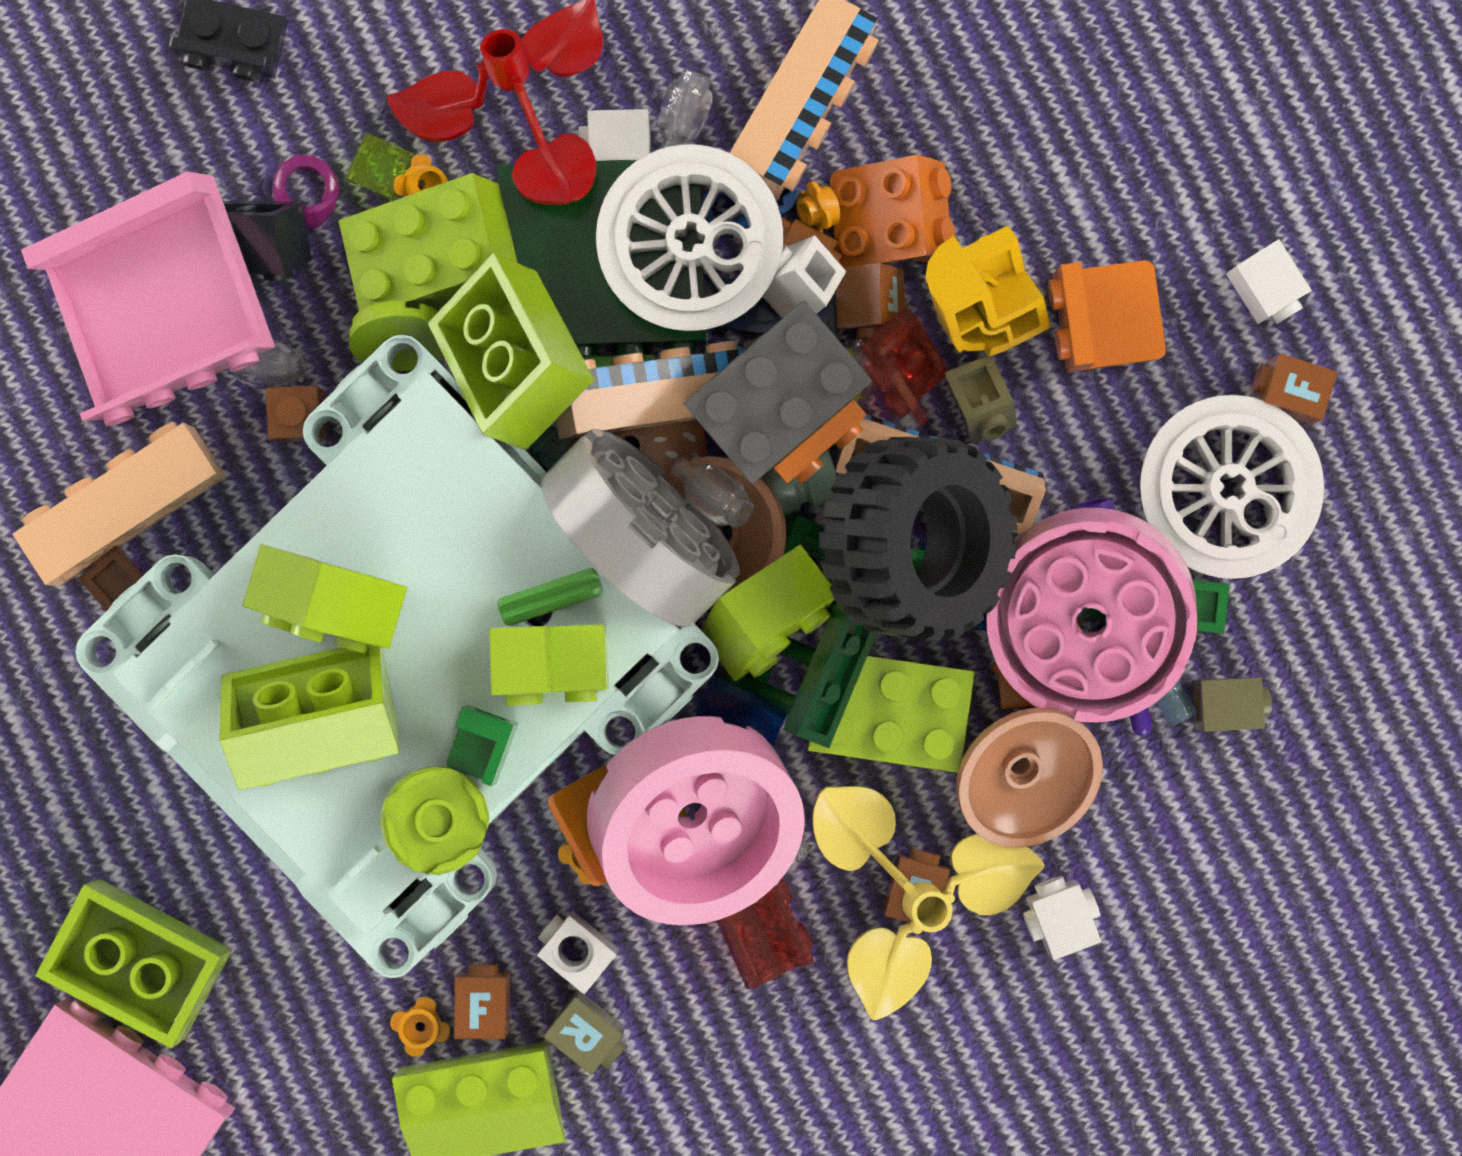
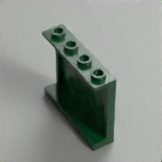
M637 160L596 161V178L590 191L580 200L562 205L539 204L527 200L519 193L514 184L512 172L515 164L498 165V184L517 263L538 273L582 356L595 357L596 350L616 349V355L646 354V348L666 347V350L689 347L690 355L697 353L696 346H707L706 329L697 331L674 330L661 327L638 316L620 301L602 272L596 247V229L600 209L616 179ZM690 184L691 214L698 215L702 208L701 184ZM675 185L662 190L660 193L676 216L683 215L681 186ZM653 198L649 199L639 211L640 214L665 226H669L671 223ZM634 223L629 239L631 242L663 240L665 236ZM693 229L688 230L685 237H677L676 239L682 242L683 251L692 252L695 244H703V241L697 238V231ZM667 251L632 253V263L635 268L641 271L667 253ZM670 262L647 278L645 282L655 290L663 291L675 266V262ZM698 266L696 268L699 298H705L704 269ZM687 267L682 269L670 297L678 299L691 298L689 269Z

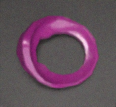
M295 155L283 162L274 175L275 201H292L286 193L285 185L293 172L300 169L316 171L321 175L325 183L322 203L305 207L303 212L306 227L317 229L324 224L335 208L339 196V181L325 161L314 155Z

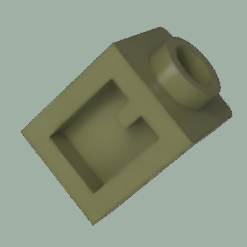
M987 355L944 373L946 384L965 422L966 433L970 443L973 444L982 440H995L1017 425L1014 401L992 356L988 357Z

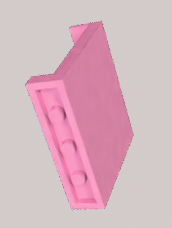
M185 172L21 250L28 269L46 270L91 394L95 407L80 413L82 421L103 420L105 426L126 422L135 417L133 409L146 405V408H154L172 402L176 399L175 391L186 386L188 390H195L211 385L218 380L216 373L227 368L231 372L252 367L260 362L259 354L275 348L213 175Z
M67 998L53 1006L0 1087V1156H202L223 1122L235 1110V1107L226 1102L228 1097L221 1089L208 1082L198 1084L184 1074L186 1069L180 1062L165 1054H160L157 1057L141 1046L143 1040L139 1035L122 1026H117L115 1029L99 1018L101 1012L98 1009L77 998L74 1001Z

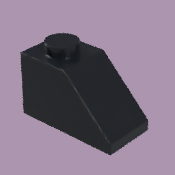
M223 201L249 274H263L266 281L284 280L294 276V269L312 261L302 202Z

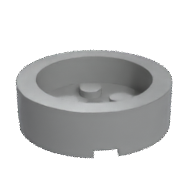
M590 429L542 478V492L552 515L581 554L624 595L664 621L678 626L693 625L719 597L730 589L736 582L735 578L740 574L739 564L731 546L714 521L689 493L683 498L675 488L662 478L666 471L655 461L612 433L600 429Z

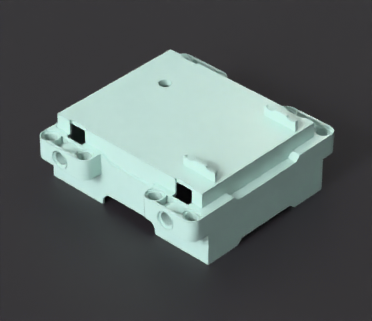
M396 335L386 340L361 365L352 370L338 384L335 390L308 416L303 427L304 440L308 447L327 466L215 575L204 563L196 558L176 554L165 556L112 603L109 609L81 636L75 650L76 658L81 668L156 745L166 751L284 872L296 885L301 895L376 972L389 978L403 976L432 948L436 949L469 917L467 914L488 895L496 883V866L482 849L479 850L475 858L467 863L476 865L484 874L485 881L480 890L470 891L462 887L458 879L459 870L442 875L415 872L395 860L384 845L379 826L382 802L396 781L409 771L427 766L449 768L446 761L458 731L455 725L462 706L470 705L518 723L495 785L491 787L481 783L482 779L457 771L472 779L485 796L490 816V825L585 731L602 749L609 754L616 755L624 746L615 745L607 737V724L612 718L621 716L632 721L636 731L635 738L650 729L667 723L693 698L692 694L712 676L719 661L717 648L695 623L691 626H678L651 614L618 590L581 554L559 526L545 501L541 482L547 472L525 449L483 435L475 418L451 394L453 391H456L465 400L455 378L419 341L407 335ZM406 348L416 350L418 362L414 370L406 374L396 373L393 369V359L397 352ZM328 421H339L343 430L342 438L334 446L323 447L319 441L320 428ZM260 544L408 587L390 649L382 648L397 717L399 754L386 756L373 762L365 761L334 768L321 774H308L278 781L269 786H257L238 791L219 741L221 675L340 648L334 645L335 635L325 633L322 643L290 634L288 631L261 624L260 621L263 613L242 606ZM184 564L190 570L192 580L187 590L178 593L171 586L170 577L176 567ZM588 568H594L599 575L603 593L600 596L552 611L551 619L544 626L607 625L609 689L597 690V701L565 702L564 692L543 693V703L506 706L505 695H491L489 628L534 627V625L528 623L527 620L514 625H505L501 619L497 601L501 597ZM105 637L112 640L116 648L115 658L107 666L100 663L96 656V647L100 640ZM689 644H702L710 652V665L702 673H690L681 664V652ZM647 653L653 656L620 689L614 686ZM416 878L420 881L426 878L395 909L389 906ZM397 938L405 942L409 951L407 962L397 964L387 959L383 949L387 939Z

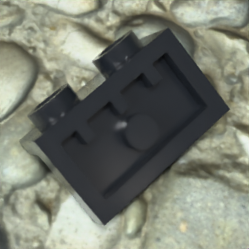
M186 0L178 37L170 36L168 47L181 58L180 63L192 69L210 71L211 65L230 69L229 74L245 81L259 82L260 76L275 79L289 21L282 15L219 1Z

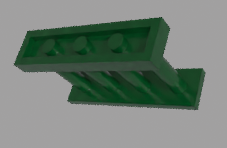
M791 513L786 525V543L783 555L801 544L815 564L817 561L825 560V550L819 547V532H824L825 528L798 514ZM834 600L827 609L831 616L828 618L817 648L787 637L790 644L778 654L808 667L797 695L767 683L773 669L772 666L756 678L749 672L737 681H734L726 671L714 699L752 715L758 702L789 714L783 730L830 748L876 633L867 631L861 624H855L843 611L844 606L838 605L836 600Z

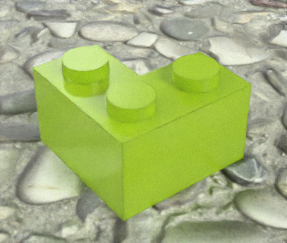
M260 544L242 606L263 613L260 621L261 624L288 631L292 635L322 643L325 633L335 635L334 645L365 654L368 644L390 649L408 587Z
M800 544L719 597L703 624L701 631L717 648L720 663L734 681H737L749 672L756 678L778 662L779 659L776 655L790 644L787 637L801 628L805 634H808L822 625L831 616L827 609L835 599L829 589L832 585Z
M607 625L489 628L491 695H505L506 706L543 703V693L564 692L565 702L597 701V690L609 689Z

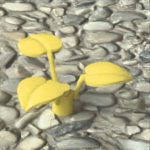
M828 786L818 793L812 812L814 837L818 848L830 863L838 868L854 871L862 867L871 854L906 891L903 896L902 905L905 914L912 920L911 923L900 926L897 934L885 927L869 929L854 941L848 952L847 971L849 979L861 999L868 1016L872 1020H879L901 1008L925 983L932 963L930 947L923 939L907 936V934L911 932L920 934L922 930L925 932H937L945 928L952 917L953 909L951 903L955 900L953 892L956 885H958V898L967 909L979 915L990 916L1001 913L1016 903L1031 881L1044 869L1043 861L1030 848L1000 846L985 840L977 833H973L959 841L951 852V864L957 874L948 878L944 892H941L935 885L929 882L912 884L878 849L891 840L896 827L895 812L892 805L883 795L863 786Z

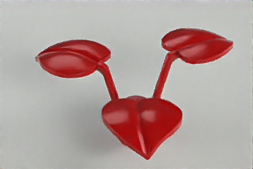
M582 0L567 6L535 24L525 33L522 40H520L516 32L509 29H498L490 32L483 38L480 44V51L484 61L477 64L479 71L477 86L473 79L463 72L444 71L430 75L403 91L387 95V101L394 116L405 129L423 140L444 142L456 139L466 134L473 127L474 115L472 109H478L483 106L488 77H490L491 82L502 90L516 91L534 138L539 148L524 152L515 162L512 175L519 193L527 200L539 204L562 205L580 200L590 191L595 182L597 165L593 150L583 138L572 133L562 134L550 143H547L524 84L529 75V66L535 72H541L547 67L555 76L568 77L587 70L598 61L603 51L604 39L598 19L596 3L594 0Z

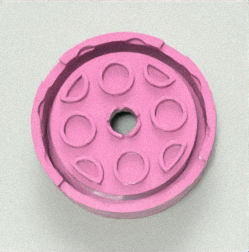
M1079 508L1060 512L1045 518L1024 532L1014 542V544H1017L1015 559H1010L1007 570L1011 572V576L1007 586L1000 588L997 594L1000 600L994 609L987 613V634L998 668L1009 684L1023 698L1038 708L1061 710L1074 717V721L1106 722L1139 713L1156 703L1172 689L1185 671V666L1196 641L1197 605L1193 580L1186 562L1164 534L1144 520L1125 512L1106 508ZM1084 607L1087 609L1095 608L1103 614L1105 613L1107 623L1101 630L1086 632L1080 628L1076 617Z
M697 716L682 718L659 725L636 737L624 746L606 765L609 772L601 782L597 792L592 791L588 803V835L613 893L634 913L655 922L671 925H695L716 921L733 915L758 901L785 875L798 853L804 832L805 819L801 797L772 745L749 726L744 729L723 722L721 717ZM691 803L701 804L700 809L694 814V820H690L689 817L678 816L681 809Z

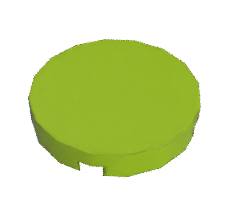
M400 300L375 303L359 311L352 319L351 328L349 327V349L356 359L364 362L392 336L407 335L419 341L439 361L442 359L443 354L428 325V322L439 311L423 303H419V309L406 308V302ZM406 348L397 352L393 359L394 371L414 370L418 362L416 350Z
M427 766L409 771L392 785L382 802L379 826L384 845L396 861L415 872L442 875L461 869L476 857L483 845L481 843L485 838V833L488 831L490 816L485 796L472 779L451 768Z

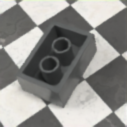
M804 300L683 404L748 481L753 484L873 381Z

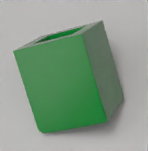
M470 705L462 706L455 725L458 731L446 761L447 766L482 779L481 783L492 787L498 781L518 723Z

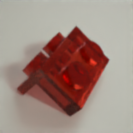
M905 306L860 346V349L870 363L865 372L882 392L885 393L887 391L882 396L887 406L900 419H903L908 414L921 427L928 421V418L917 401L945 377L944 373L949 370L918 317Z
M783 878L755 903L733 915L716 920L746 989H754L796 967H806L814 963L809 951L813 948L811 937L805 926L801 922H796L789 906L792 902V896Z

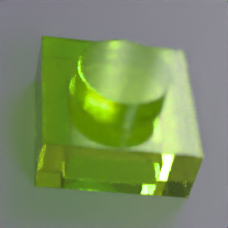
M366 132L345 178L348 182L394 201L397 196L393 187L394 180L398 175H404L410 168L414 155L412 152Z

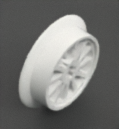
M695 144L676 145L645 155L630 165L616 179L600 209L596 229V247L600 266L606 281L620 301L631 311L661 327L674 330L697 331L726 324L743 315L760 300L772 283L780 264L783 249V226L779 208L772 192L760 175L748 164L736 156L717 148ZM690 184H701L711 187L698 215L691 214ZM675 185H680L682 189L684 214L678 217L660 193L662 190ZM719 192L724 193L736 203L710 223L706 221ZM653 198L671 223L669 226H665L640 214V209L649 199ZM739 214H743L749 228L744 229L741 225L729 221ZM634 223L665 236L663 240L631 242L629 238ZM690 229L696 230L698 240L704 243L695 244L692 252L683 251L682 242L676 240L677 237H685ZM731 234L742 243L743 249L736 258L726 260L715 254L713 246L721 235ZM667 251V253L641 271L635 268L632 263V253ZM670 262H675V266L663 291H657L645 282L647 278ZM698 266L704 269L719 290V293L699 298L696 271ZM687 267L689 269L691 298L678 299L670 297L682 269ZM715 269L723 272L739 270L741 274L732 284L725 285Z
M1222 395L1210 397L1185 407L1169 419L1159 430L1143 462L1140 482L1141 501L1147 522L1172 542L1186 562L1187 567L1219 578H1246L1268 572L1280 566L1295 555L1306 543L1321 513L1324 497V477L1318 453L1311 439L1290 415L1280 408L1264 403L1263 400L1240 395ZM1213 430L1221 432L1220 465L1204 439L1206 432ZM1233 430L1248 434L1250 437L1235 464L1232 463ZM1190 441L1194 443L1209 472L1182 457L1183 449ZM1260 441L1273 456L1270 460L1249 471L1245 465ZM1276 464L1279 465L1283 477V485H1256L1255 476ZM1177 465L1199 478L1202 484H1174L1172 482L1174 466ZM1234 478L1237 484L1234 486L1233 491L1237 497L1229 496L1223 498L1220 492L1223 490L1224 485L1220 479ZM1172 492L1201 493L1202 497L1177 512L1173 503ZM1268 493L1283 494L1282 507H1280L1278 501ZM1250 501H1258L1264 505L1263 509L1267 521L1260 529L1252 528L1245 521L1244 509ZM1204 505H1208V511L1193 534L1183 523V517ZM1218 512H1220V547L1208 543L1204 538ZM1232 526L1239 534L1248 537V545L1242 547L1232 545Z

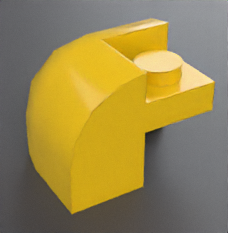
M1008 225L990 235L981 237L965 248H962L957 239L952 236L938 246L929 259L925 278L939 323L959 353L963 350H984L988 357L1051 328L1044 297L1025 271L1018 239Z

